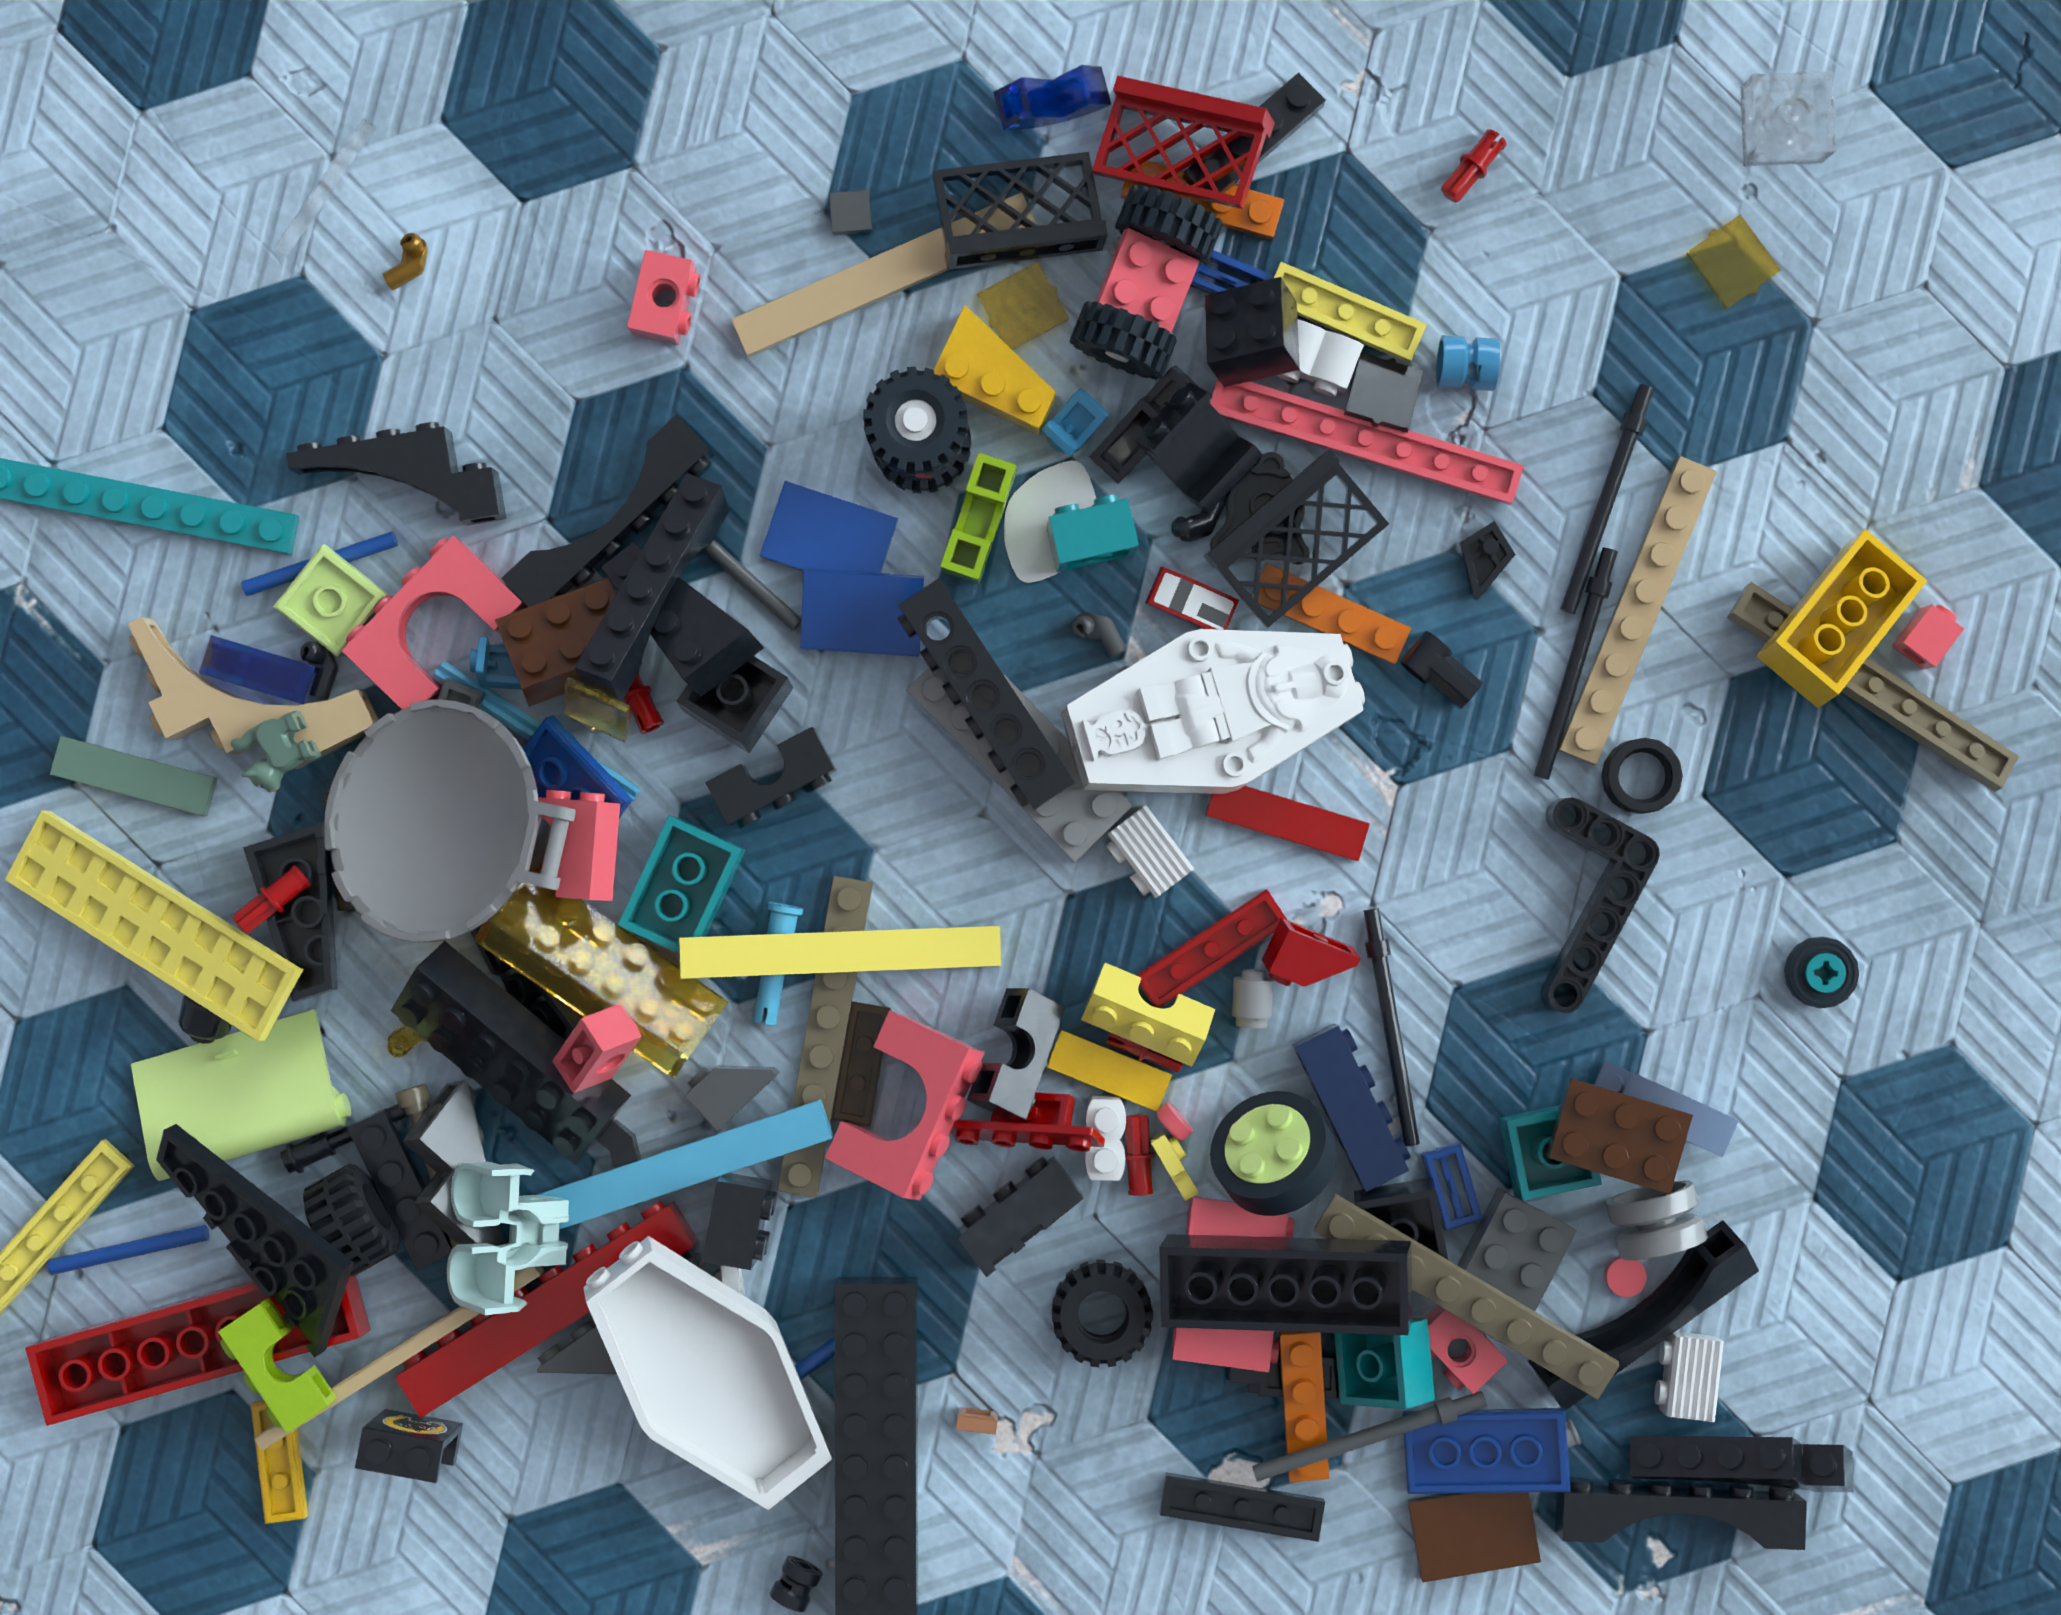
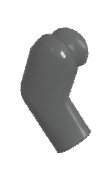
M1084 612L1073 620V633L1081 638L1100 640L1110 658L1127 650L1111 618Z

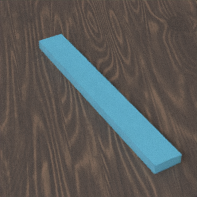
M819 1099L536 1195L554 1196L569 1200V1221L559 1223L560 1230L832 1139L834 1135L822 1100Z

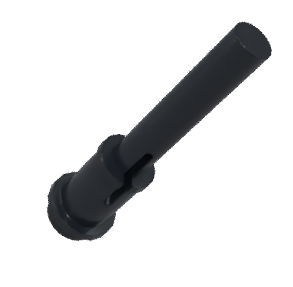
M398 1104L387 1108L393 1123L408 1117L405 1114L404 1108L399 1109ZM347 1127L328 1134L326 1131L295 1146L292 1143L287 1144L286 1150L280 1152L281 1159L290 1174L295 1171L300 1174L304 1172V1167L328 1156L335 1155L336 1148L353 1140Z

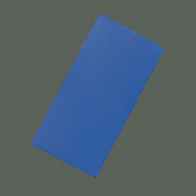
M1565 1408L1478 1409L1457 1416V1421L1441 1425L1438 1422L1404 1433L1408 1494L1570 1492L1571 1490ZM1403 1411L1402 1417L1418 1411Z

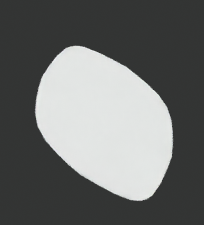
M1077 461L1062 462L1038 472L1028 479L1008 502L1004 519L1005 547L1016 576L1023 582H1036L1058 574L1046 528L1049 516L1055 514L1054 509L1069 504H1078L1079 509L1094 505L1096 496L1090 477L1085 467Z

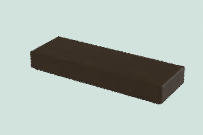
M852 1001L831 1120L871 1126L884 1053L873 1046L889 1010L891 1011V1007Z

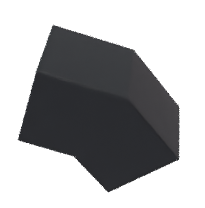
M617 1119L612 1121L597 1140L610 1151L613 1167L633 1163L641 1159L636 1135Z

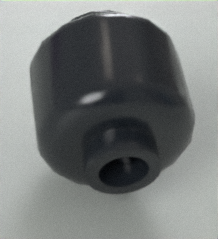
M186 995L183 996L178 1022L182 1031L190 1035L193 1041L208 1044L214 1042L215 1039L223 1038L229 1034L232 1027L230 1023Z

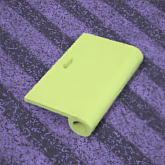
M315 1009L276 1020L265 1041H256L244 1032L239 1031L226 1035L223 1038L215 1039L212 1043L195 1044L131 1064L147 1159L150 1169L158 1181L170 1178L156 1161L164 1129L174 1124L180 1126L226 1162L343 1127L347 1123V1117L351 1116V1106L345 1093L339 1094L338 1090L331 1085L321 1030Z

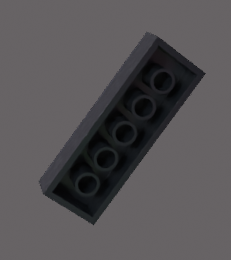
M446 941L439 945L415 968L390 1010L404 1025L412 1028L434 1050L447 1057L461 1069L464 1075L482 1086L498 1103L506 1106L523 1120L528 1128L535 1130L553 1145L558 1153L566 1156L574 1164H577L597 1142L598 1138L612 1123L631 1097V1094L612 1079L573 1094L552 1062L565 1043V1040Z
M1167 1234L1159 1247L1161 1327L1409 1335L1412 1324L1411 1241Z

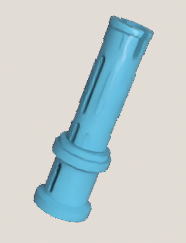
M768 902L767 908L771 912L767 934L795 933L798 916L803 914V908ZM785 974L761 975L751 1021L761 1024L764 1021L767 1008L765 1025H777Z

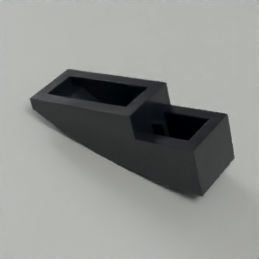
M1177 365L1171 367L1147 395L1138 401L1089 458L1119 484L1147 455L1135 442L1143 432L1144 426L1168 406L1172 396L1179 389L1185 387L1189 382L1196 386L1198 385Z

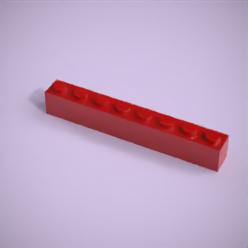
M661 1200L640 1213L644 1220L630 1228L627 1222L623 1223L606 1234L610 1241L596 1249L594 1244L591 1243L572 1256L575 1263L562 1270L559 1265H556L538 1277L542 1283L529 1292L525 1286L515 1291V1297L523 1299L528 1303L519 1312L492 1315L480 1313L470 1320L473 1325L472 1328L462 1334L459 1333L458 1329H455L436 1341L439 1348L426 1356L422 1350L404 1361L402 1364L405 1370L395 1378L418 1416L422 1418L588 1314L590 1311L586 1304L583 1288L587 1285V1279L599 1268L606 1267L607 1269L619 1260L620 1253L629 1244L635 1241L640 1243L650 1236L678 1255H682L695 1247L699 1240L675 1201L665 1207Z

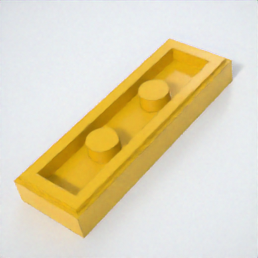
M1061 1030L1047 1066L1049 1069L1154 1111L1159 1109L1172 1077L1171 1073L1064 1030Z
M264 1400L255 1401L251 1404L254 1437L273 1424L266 1412L268 1405ZM298 1429L263 1451L260 1450L255 1442L265 1524L305 1519L308 1516Z

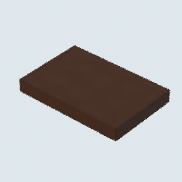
M1529 1492L1447 1493L1407 1500L1420 1578L1423 1583L1541 1562Z

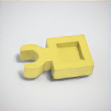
M1163 1131L1150 1138L1152 1146L1184 1200L1187 1201L1199 1194L1180 1161L1187 1156L1175 1137L1167 1139Z

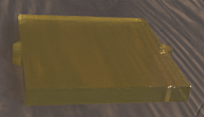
M1741 214L1718 231L1712 229L1708 233V238L1686 253L1726 310L1747 294H1756L1761 284L1781 271Z
M1038 261L977 294L990 318L988 322L989 327L995 328L1000 339L1012 350L1069 320L1056 295L1057 287L1051 286Z
M569 677L565 683V715L590 726L595 731L599 730L625 743L629 735L630 706L604 694L599 689H593Z

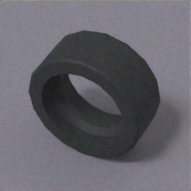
M1639 738L1625 741L1612 749L1604 761L1601 778L1604 791L1613 804L1626 812L1645 814L1660 811L1672 803L1680 791L1683 774L1680 760L1670 747L1659 740ZM1639 752L1648 753L1656 757L1664 767L1665 772L1664 785L1659 793L1643 800L1632 798L1626 794L1620 786L1618 777L1620 766L1624 760L1630 755Z

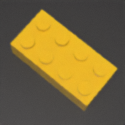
M1864 529L1843 546L1756 657L1815 707L1819 708L1840 694L1926 584L1927 580L1868 530Z

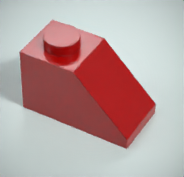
M1281 918L1261 960L1269 972V977L1285 986H1290L1294 982L1306 987L1358 966L1361 958L1352 946Z

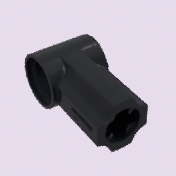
M1425 631L1399 662L1424 684L1429 683L1458 709H1462L1478 692L1483 682L1451 656L1453 653L1447 645L1432 633Z

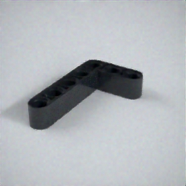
M1574 797L1557 799L1548 806L1546 821L1549 827L1558 834L1609 860L1541 989V998L1544 1004L1549 1009L1562 1013H1571L1577 1010L1583 1003L1660 857L1659 847L1652 838ZM1565 804L1570 805L1576 812L1575 822L1569 827L1564 826L1558 817L1560 808ZM1601 823L1608 826L1611 831L1610 841L1604 846L1599 845L1594 839V830ZM1636 842L1642 844L1646 850V857L1639 865L1632 862L1629 857L1630 848ZM1618 877L1622 878L1627 884V893L1620 900L1615 899L1610 891L1611 883ZM1598 913H1603L1609 923L1608 929L1601 935H1597L1591 926L1593 917ZM1580 948L1587 950L1590 955L1588 966L1582 970L1575 968L1572 961L1573 954ZM1566 983L1571 990L1570 1000L1564 1005H1558L1554 1000V990L1558 985Z

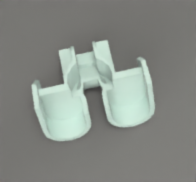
M493 1162L461 1163L455 1169L451 1182V1203L457 1219L471 1227L496 1226L500 1223L510 1224L509 1243L500 1246L488 1243L460 1244L451 1250L447 1263V1284L454 1302L459 1306L483 1315L519 1312L528 1303L514 1296L515 1270L527 1267L566 1265L568 1243L559 1241V1223L569 1221V1200L545 1195L519 1196L520 1175L531 1176L534 1172L533 1169L517 1163L500 1165Z

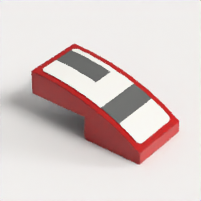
M1160 567L1145 603L1177 619L1186 620L1203 629L1227 630L1239 600L1165 567Z

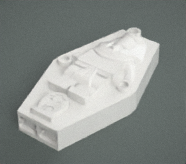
M1199 629L1181 635L1069 703L1060 713L1082 789L1225 794L1241 789L1353 719L1364 710L1362 705L1365 703V696L1361 684L1355 682L1352 674L1353 657L1349 646L1343 644L1340 634Z
M650 1236L640 1243L635 1241L629 1244L620 1253L619 1260L607 1269L606 1267L599 1268L587 1279V1285L583 1287L586 1304L638 1423L651 1440L767 1510L771 1509L832 1460L827 1442L778 1325L767 1310Z

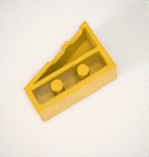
M964 305L937 361L934 374L939 376L943 374L949 378L950 383L960 391L963 400L1034 434L1040 435L1041 429L1056 401V391Z

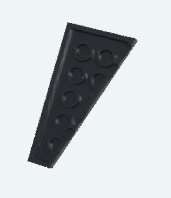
M174 1124L164 1129L156 1161L185 1197H195L206 1211L203 1217L204 1221L212 1230L219 1227L231 1242L226 1248L264 1296L270 1297L273 1295L286 1312L282 1317L291 1329L298 1326L310 1341L306 1348L315 1358L326 1351L354 1262L180 1126Z

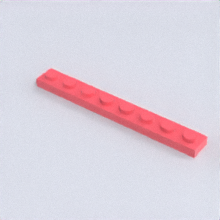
M1217 378L1210 404L1225 419L1323 449H1330L1336 453L1507 505L1513 504L1524 465L1410 430L1406 433L1382 425L1373 427L1371 422L1344 415V410L1253 382L1223 387Z

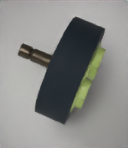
M1271 1091L1244 1100L1222 1119L1212 1139L1210 1161L1215 1176L1238 1206L1257 1215L1277 1216L1304 1207L1324 1190L1336 1167L1337 1145L1332 1131L1318 1109L1309 1100L1291 1092Z

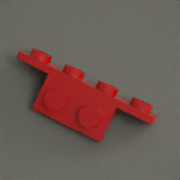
M1036 1092L1034 1106L1028 1113L1026 1120L1002 1118L992 1113L990 1121L956 1120L950 1131V1134L955 1137V1141L964 1145H978L980 1140L991 1141L994 1145L1007 1148L1015 1147L1016 1143H1028L1031 1147L1043 1150L1052 1149L1053 1145H1066L1068 1149L1074 1151L1088 1152L1091 1147H1104L1105 1138L1093 1127L1071 1126L1075 1099L1070 1094Z

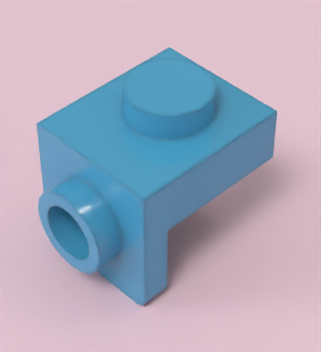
M1080 388L1041 430L1047 435L1048 443L1056 451L1071 456L1087 443L1111 414L1084 389Z
M479 636L478 649L472 648L470 653V672L476 673L479 686L522 690L505 645H490L488 636Z

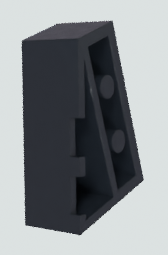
M1043 1156L1024 1170L1028 1175L1016 1185L1012 1181L1007 1182L992 1194L996 1199L985 1209L977 1205L960 1218L963 1225L959 1227L957 1239L986 1277L996 1270L994 1267L1012 1252L1014 1254L1019 1252L1026 1246L1025 1242L1041 1230H1046L1084 1199L1083 1193L1055 1156L1048 1161Z

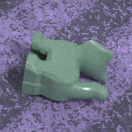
M295 710L285 714L280 719L263 721L248 730L241 738L232 740L231 746L237 751H245L257 742L267 759L257 761L242 773V777L249 778L256 787L263 788L269 793L274 792L281 787V780L286 772L295 769L306 760L312 761L321 757L313 740L309 742L303 740L298 743L295 740V732L307 728L301 711Z

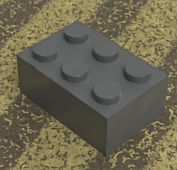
M1497 1188L1482 1216L1483 1220L1479 1222L1457 1266L1536 1311L1577 1230Z

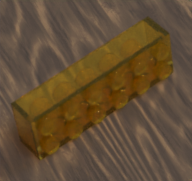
M530 865L529 872L541 874L540 870ZM520 882L508 901L497 913L481 925L474 941L583 1017L621 1003L628 1016L635 1021L637 1029L642 1035L633 1051L675 1079L729 1001L695 978L680 979L679 967L583 900L555 897L556 890Z

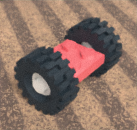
M1145 185L1131 186L1115 224V228L1122 235L1096 302L1093 301L1091 303L1087 301L1082 307L1070 337V344L1074 345L1073 347L1077 350L1083 351V354L1096 358L1095 360L1101 363H1107L1113 368L1125 370L1126 373L1138 374L1143 378L1162 379L1177 342L1176 336L1171 334L1198 265L1207 264L1223 226L1221 219L1216 218L1213 212L1205 211V207L1202 205L1193 204L1190 199L1180 198L1170 191L1166 190V192H1163L1159 188L1152 186L1149 189Z
M915 366L907 367V371L901 373L895 370L890 373V378L885 381L881 379L876 384V390L874 393L870 392L866 400L867 407L863 411V420L867 441L878 468H880L884 477L889 482L892 481L902 490H905V488L912 490L913 493L921 494V491L936 492L939 487L944 485L947 487L952 484L953 479L957 475L960 476L964 471L966 461H969L971 435L965 401H963L958 388L950 383L949 378L943 374L941 376L934 374L933 369L925 368L924 371H920Z

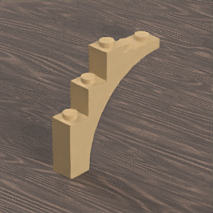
M140 617L128 623L133 634L129 636L130 644L139 657H144L150 669L146 672L152 688L157 693L161 692L162 696L148 702L153 712L149 717L156 732L160 736L164 735L166 739L180 740L212 724L214 728L210 729V733L216 746L220 750L225 749L228 754L238 755L245 751L234 750L231 746L233 739L241 738L248 730L263 721L280 719L285 714L296 710L301 711L307 728L295 732V740L297 743L303 740L307 742L313 740L321 754V757L318 758L320 759L366 736L364 731L379 720L367 693L357 689L326 701L302 705H265L244 700L216 687L192 670L169 645L155 620ZM257 742L254 743V744H253L250 748H248L247 750H249V749H251V748L257 746L258 743H257ZM315 759V760H312V761H311V760H306V761L302 762V763H301L298 767H296L295 769H299V768H301V767H303V766H306V765H308V764H310V763H312V762H314V761H316V760H318V759Z

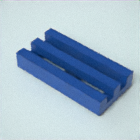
M1214 250L1209 259L1212 262L1260 282L1274 278L1272 274ZM1203 264L1198 265L1190 286L1207 294L1227 290L1198 278V273L1233 288L1249 285V283Z
M1456 1142L1450 1146L1422 1152L1421 1157L1427 1177H1433L1443 1230L1448 1231L1482 1221V1213L1461 1143ZM1451 1154L1455 1156L1472 1213L1467 1216L1464 1215L1447 1156ZM1439 1158L1456 1219L1450 1220L1434 1167V1159Z

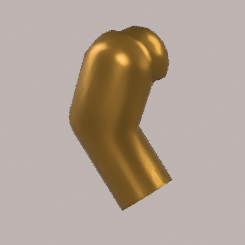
M408 233L401 239L400 245L403 249L401 263L382 273L392 291L417 278L424 271L428 248L425 240L421 239L416 233Z

